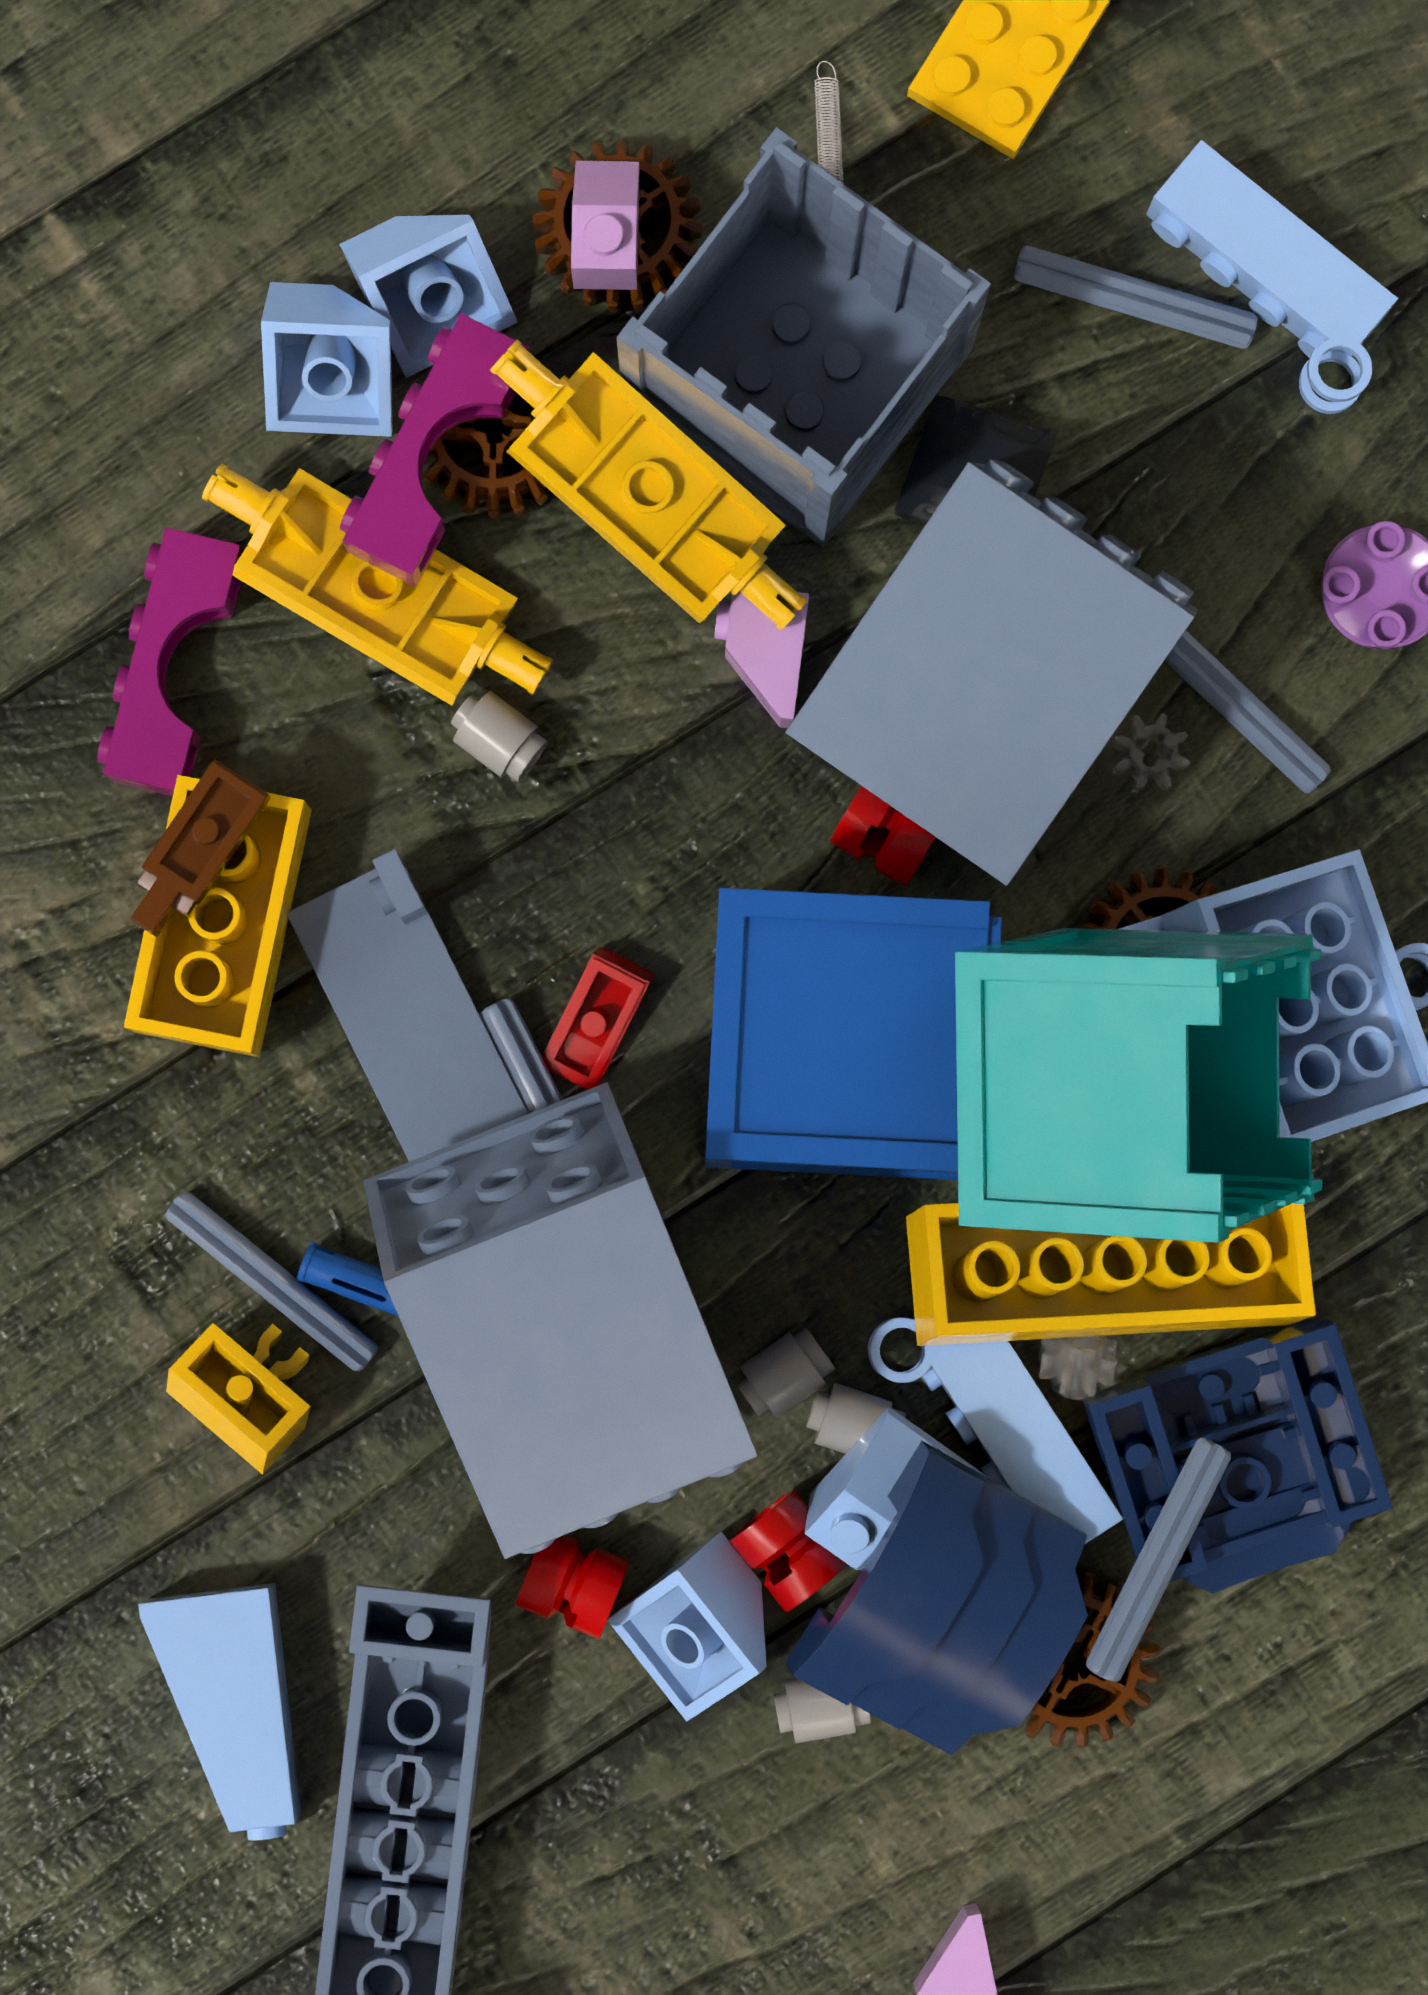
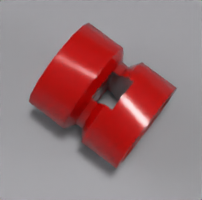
M861 786L829 843L858 860L869 855L875 858L876 871L906 888L936 837Z
M794 1488L765 1508L729 1539L751 1569L764 1568L767 1573L763 1584L785 1612L801 1604L847 1566V1563L804 1534L808 1505Z
M568 1535L560 1536L550 1546L534 1554L515 1606L547 1619L557 1612L564 1614L567 1627L600 1639L630 1560L598 1547L586 1554L581 1551L578 1539Z

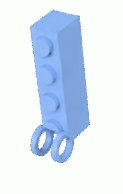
M1200 140L1154 195L1146 214L1153 220L1151 223L1152 228L1171 246L1180 248L1184 245L1202 260L1200 262L1201 268L1216 283L1224 287H1229L1232 284L1250 298V308L1263 321L1275 327L1281 323L1300 339L1298 346L1309 357L1299 376V389L1304 401L1314 410L1325 414L1345 411L1355 403L1368 385L1372 375L1371 358L1362 344L1388 314L1398 298L1204 141ZM1324 362H1336L1344 366L1351 376L1352 387L1344 390L1329 387L1322 381L1318 365ZM1314 391H1315L1319 396H1321L1322 398H1324V399H1326V400H1329V401H1325V400L1319 398V397L1314 393Z
M902 1317L891 1318L883 1321L873 1330L868 1341L867 1352L869 1361L875 1371L884 1378L898 1383L912 1382L922 1377L931 1392L942 1386L955 1408L946 1413V1416L966 1446L977 1440L990 1460L989 1463L981 1467V1470L991 1480L1084 1531L1087 1534L1085 1544L1123 1520L1009 1341L921 1346V1356L916 1365L907 1371L896 1372L889 1369L883 1363L880 1355L881 1342L888 1332L896 1328H907L916 1334L915 1320Z

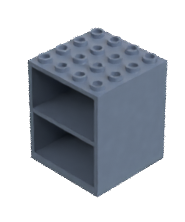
M989 459L986 465L972 462L967 463L785 733L1007 886L1189 626L1198 609L1188 603L1194 594V591L1163 570L1157 574L1155 579L1151 578L1135 567V564L1141 557L1136 551L1110 534L1101 536L1099 540H1096L1081 530L1088 520L1085 516L1058 498L1045 497L1043 502L1039 501L1028 493L1035 482L1006 462Z
M608 1082L363 1180L384 1284L504 1559L519 1553L532 1554L550 1546L560 1536L583 1527L597 1528L612 1521L619 1512L644 1502L657 1503L667 1500L677 1494L683 1486L708 1476H726L739 1469L745 1461L757 1457L725 1372Z

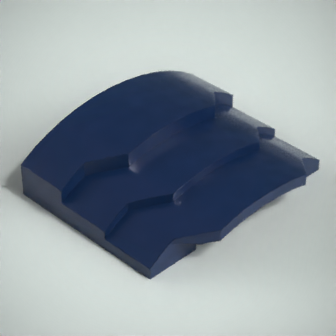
M1328 1319L1287 1327L1216 1347L1139 1374L1083 1399L1101 1459L1105 1463L1136 1560L1195 1442L1199 1438H1205L1226 1448L1231 1453V1459L1170 1582L1183 1579L1214 1594L1258 1576L1334 1554L1353 1521L1393 1508L1336 1324Z
M921 1441L888 1494V1498L897 1510L893 1521L835 1615L819 1607L787 1659L786 1664L793 1677L847 1706L851 1703L899 1730L902 1728L946 1753L953 1755L974 1734L1020 1726L1057 1673L1088 1616L1075 1571L1087 1539V1534Z

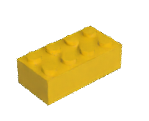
M177 775L166 829L200 779ZM268 793L271 799L200 905L196 904L188 917L176 910L158 937L144 930L124 1028L139 1034L260 1058L289 921L288 914L292 907L312 809L304 800Z

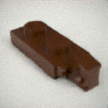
M214 759L142 865L145 871L137 885L148 891V893L130 919L151 935L158 937L176 910L188 917L195 908V905H200L271 799L270 795Z

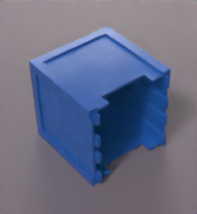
M719 888L705 1168L958 1180L955 952L1001 942L1002 917H989L990 902Z

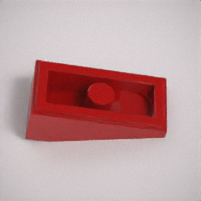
M599 947L592 954L542 1055L548 1070L586 1090L599 1086L656 975L604 947Z

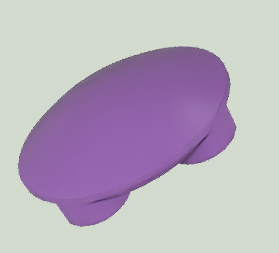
M1383 521L1360 528L1338 543L1329 555L1322 572L1321 597L1329 619L1339 632L1359 645L1382 650L1407 646L1428 633V540L1424 536L1394 522Z

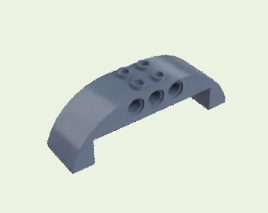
M359 1584L356 1587L349 1653H354L355 1659L315 1995H451L484 1715L490 1643L491 1599Z

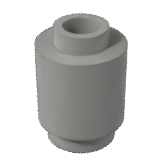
M492 691L487 692L481 699L474 693L471 694L451 720V725L458 729L453 742L501 778L509 775L515 781L520 782L532 769L548 745V741L537 734L539 726Z
M804 1328L794 1336L790 1332L786 1333L741 1365L740 1368L747 1378L738 1383L737 1387L758 1416L769 1409L774 1417L778 1419L826 1385L823 1378L836 1369L809 1330Z
M834 1382L829 1394L817 1391L806 1427L817 1431L814 1444L846 1454L888 1407L892 1408L893 1401ZM892 1408L905 1418L906 1412Z
M795 1677L784 1679L786 1692L773 1694L780 1733L793 1731L795 1744L856 1733L855 1726L871 1723L868 1712L851 1703L847 1706Z

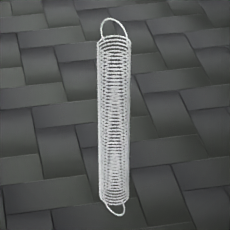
M821 61L817 66L818 79L814 81L816 92V128L818 132V166L823 167V170L829 172L834 178L840 179L838 181L843 183V164L840 157V152L842 151L839 87L838 89L833 87L837 86L839 81L835 82L837 80L835 69V78L819 77V65L822 62H827ZM821 79H834V80H835V81L824 80V81L816 82L817 80H821Z

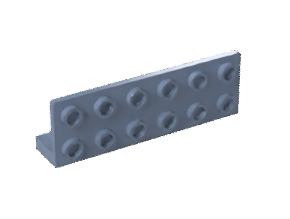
M394 849L372 860L376 869L291 910L288 918L410 1162L527 1115L528 1112L402 858Z

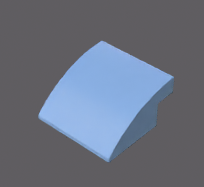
M1360 849L1204 897L1164 915L1119 929L1313 934V949H1321V959L1311 962V999L1279 998L1280 1137L1311 1138V1142L1428 1102V1044Z

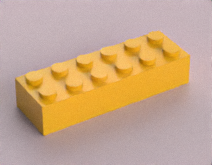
M959 1203L924 1205L906 1216L917 1346L1291 1325L1316 1316L1304 1204L1287 1205L1230 1230L1229 1238L1219 1243L959 1226Z

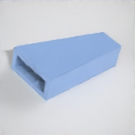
M271 1583L149 1598L139 1603L140 1619L229 1832L247 1830L248 1840H266L287 1835L286 1825L295 1824L302 1814L276 1584Z

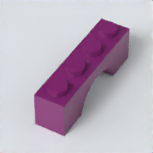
M460 313L453 329L446 326L441 328L428 355V361L434 363L426 381L423 386L416 382L413 383L402 402L398 417L405 421L394 442L385 439L372 460L369 474L375 476L371 487L364 499L357 495L352 499L342 518L340 530L346 533L342 541L349 554L417 587L445 533L442 518L432 508L423 493L422 474L425 460L435 442L455 425L477 418L504 419L517 392L498 375H494L490 369L516 340ZM521 344L528 352H530V347Z
M165 527L162 543H152L148 552L144 573L145 580L152 581L146 605L139 603L136 605L129 628V640L136 642L130 666L121 665L115 681L113 700L120 703L115 727H105L98 749V763L105 764L103 774L112 782L173 797L177 775L192 777L201 738L193 729L178 719L170 705L166 689L167 669L173 652L190 632L206 623L232 618L241 585V580L232 576L234 565L244 552L240 545Z

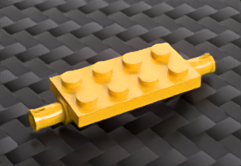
M517 339L490 371L494 375H498L534 408L531 414L535 419L506 452L698 623L704 621L729 592L733 595L740 592L772 620L781 631L796 616L794 613L800 611L808 600L803 595L798 594L764 563L768 558L763 554L764 551L786 525L594 352L570 379L565 375L559 379L528 352Z
M221 463L216 469L217 477L215 475L211 476L204 489L202 499L212 502L249 524V532L253 534L248 546L234 565L232 576L451 706L457 700L475 669L479 668L481 670L485 665L525 688L532 695L538 689L539 683L543 681L554 659L544 656L505 632L507 626L504 623L518 600L514 595L438 550H435L417 587L349 554L342 541L346 533L340 530V524L352 499L300 468L285 489L279 491L274 488L271 492L231 470L224 463Z

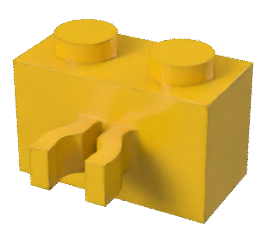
M212 1323L169 1368L166 1392L263 1475L306 1428L311 1406L286 1386L282 1380L295 1376L308 1363L309 1354L299 1347L289 1360L277 1361L268 1370L264 1366L269 1362V1350L277 1344L282 1334V1331L273 1323L260 1337L254 1356H251L218 1326Z

